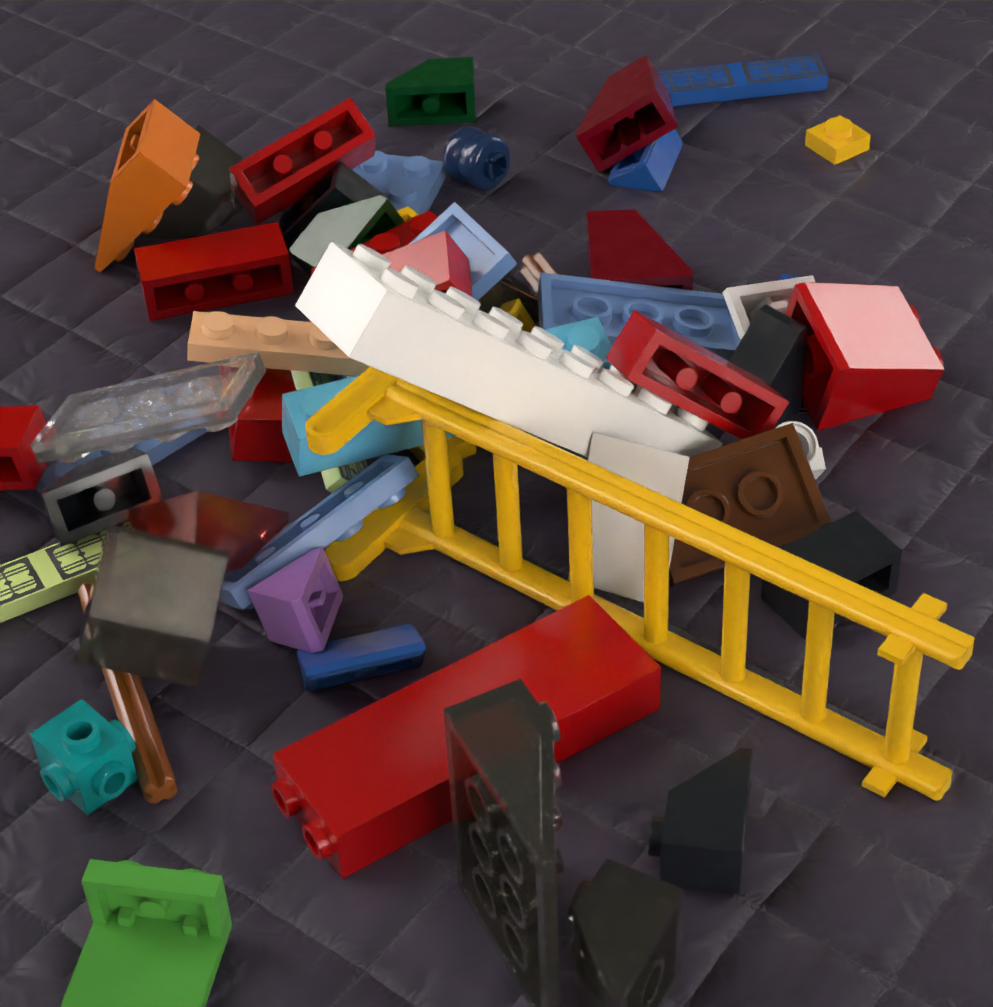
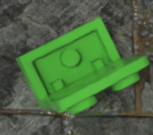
M90 859L81 882L93 924L61 1007H206L232 928L222 875L208 874L205 871L193 868L175 870L143 866L129 860L111 862Z

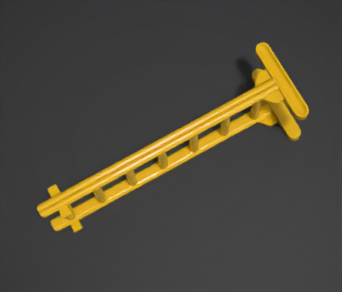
M371 366L306 421L305 431L308 448L313 453L328 455L338 451L372 420L386 426L421 420L425 459L415 467L420 476L404 487L407 492L398 502L387 508L375 509L362 519L364 525L356 534L343 541H334L326 548L325 553L337 581H348L355 578L386 548L400 555L435 549L556 611L590 595L654 660L871 768V771L862 781V787L885 798L895 783L899 782L935 801L941 800L945 792L950 788L953 771L919 754V751L927 742L928 736L913 729L923 654L957 670H961L972 656L975 638L938 621L947 610L948 603L923 593L915 604L909 608L509 424ZM446 432L493 453L499 547L454 525L451 487L464 474L463 458L459 449L447 446ZM518 465L567 488L570 581L523 559ZM592 500L644 524V618L594 594ZM669 536L725 561L721 656L668 630ZM750 573L809 601L801 695L745 668ZM835 613L887 637L878 648L877 654L894 663L885 736L826 708Z

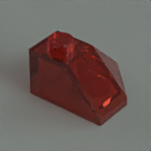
M196 491L130 509L129 522L159 568L182 572V580L186 582L214 583L217 581V574L242 569L288 524L289 512Z

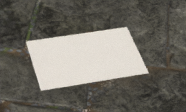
M597 432L592 433L588 461L679 503L682 502L690 457ZM592 500L594 588L644 602V524ZM669 536V568L675 538Z

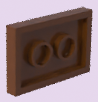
M793 423L689 458L681 503L776 547L788 545L818 530L822 525L832 522ZM675 538L669 568L670 587L725 569V561Z

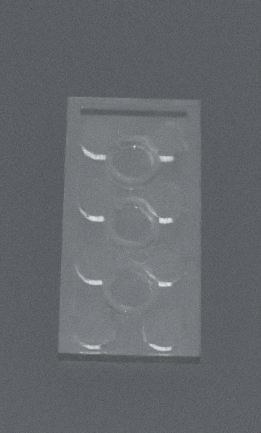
M259 352L71 394L30 446L39 464L61 459L63 463H72L84 458L90 452L108 449L111 453H118L133 447L138 442L157 438L158 442H169L181 437L187 431L206 428L210 432L219 431L237 421L238 415L248 399L253 395V391L265 374L266 369Z

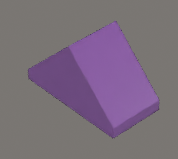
M323 546L311 549L247 590L269 641L309 653L324 650L344 595Z

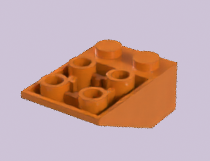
M155 99L126 128L110 181L94 269L99 273L113 260L117 262L122 261L133 247L134 239L141 232L146 235L152 232L160 222L163 211L171 203L175 206L179 205L187 197L193 185L189 179L191 171L199 160L196 150L200 133Z

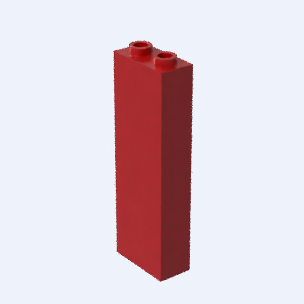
M588 595L273 753L277 781L271 783V792L282 814L286 818L295 815L301 823L304 839L314 857L319 861L327 858L340 877L344 879L659 710L661 666Z

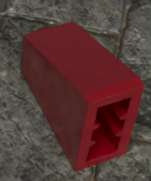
M647 54L607 78L575 133L576 138L598 173L678 128L669 91Z
M635 209L587 211L589 278L693 290V271Z

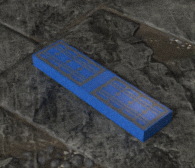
M818 54L657 71L669 91L672 106L822 91L827 89L828 74Z

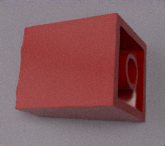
M815 282L795 284L785 315L808 327L802 402L817 431L932 398L945 370L943 359L939 350L930 344L920 326L917 310L913 305L907 303L899 286Z

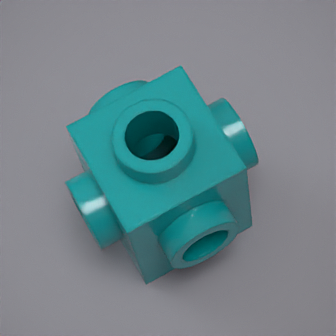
M80 699L30 733L41 768L40 775L48 790L59 801H64L67 798L70 799L87 816L107 801L119 796L129 785L138 780L131 754L135 751L136 746L128 730L118 720L113 719L108 722L83 699Z

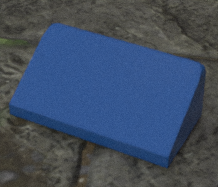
M675 129L614 164L608 178L609 184L611 186L646 191L664 190L683 146L682 139Z
M405 624L329 641L326 643L323 651L309 653L298 649L297 658L305 691L309 690L310 693L419 668L423 663L426 648L423 639L415 627L411 624Z

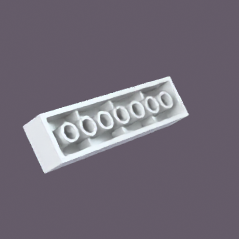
M331 241L295 305L348 357L585 457H589L593 432L688 457L721 447L723 444L705 429L709 422L629 381L613 365H611L609 370L601 367L604 362L588 350L578 345H574L570 352L562 349L564 343L559 338L537 326H534L530 333L521 330L523 326L521 321L493 306L489 314L478 310L481 304L477 300L452 286L448 288L446 294L435 290L434 288L437 283L410 266L405 265L401 273L388 268L391 264L390 260L363 244H358L353 252Z

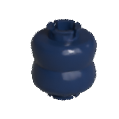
M465 127L455 132L446 143L443 165L447 175L455 182L469 184L474 189L487 191L495 188L507 175V170L510 168V152L506 142L500 136L484 133L477 128Z

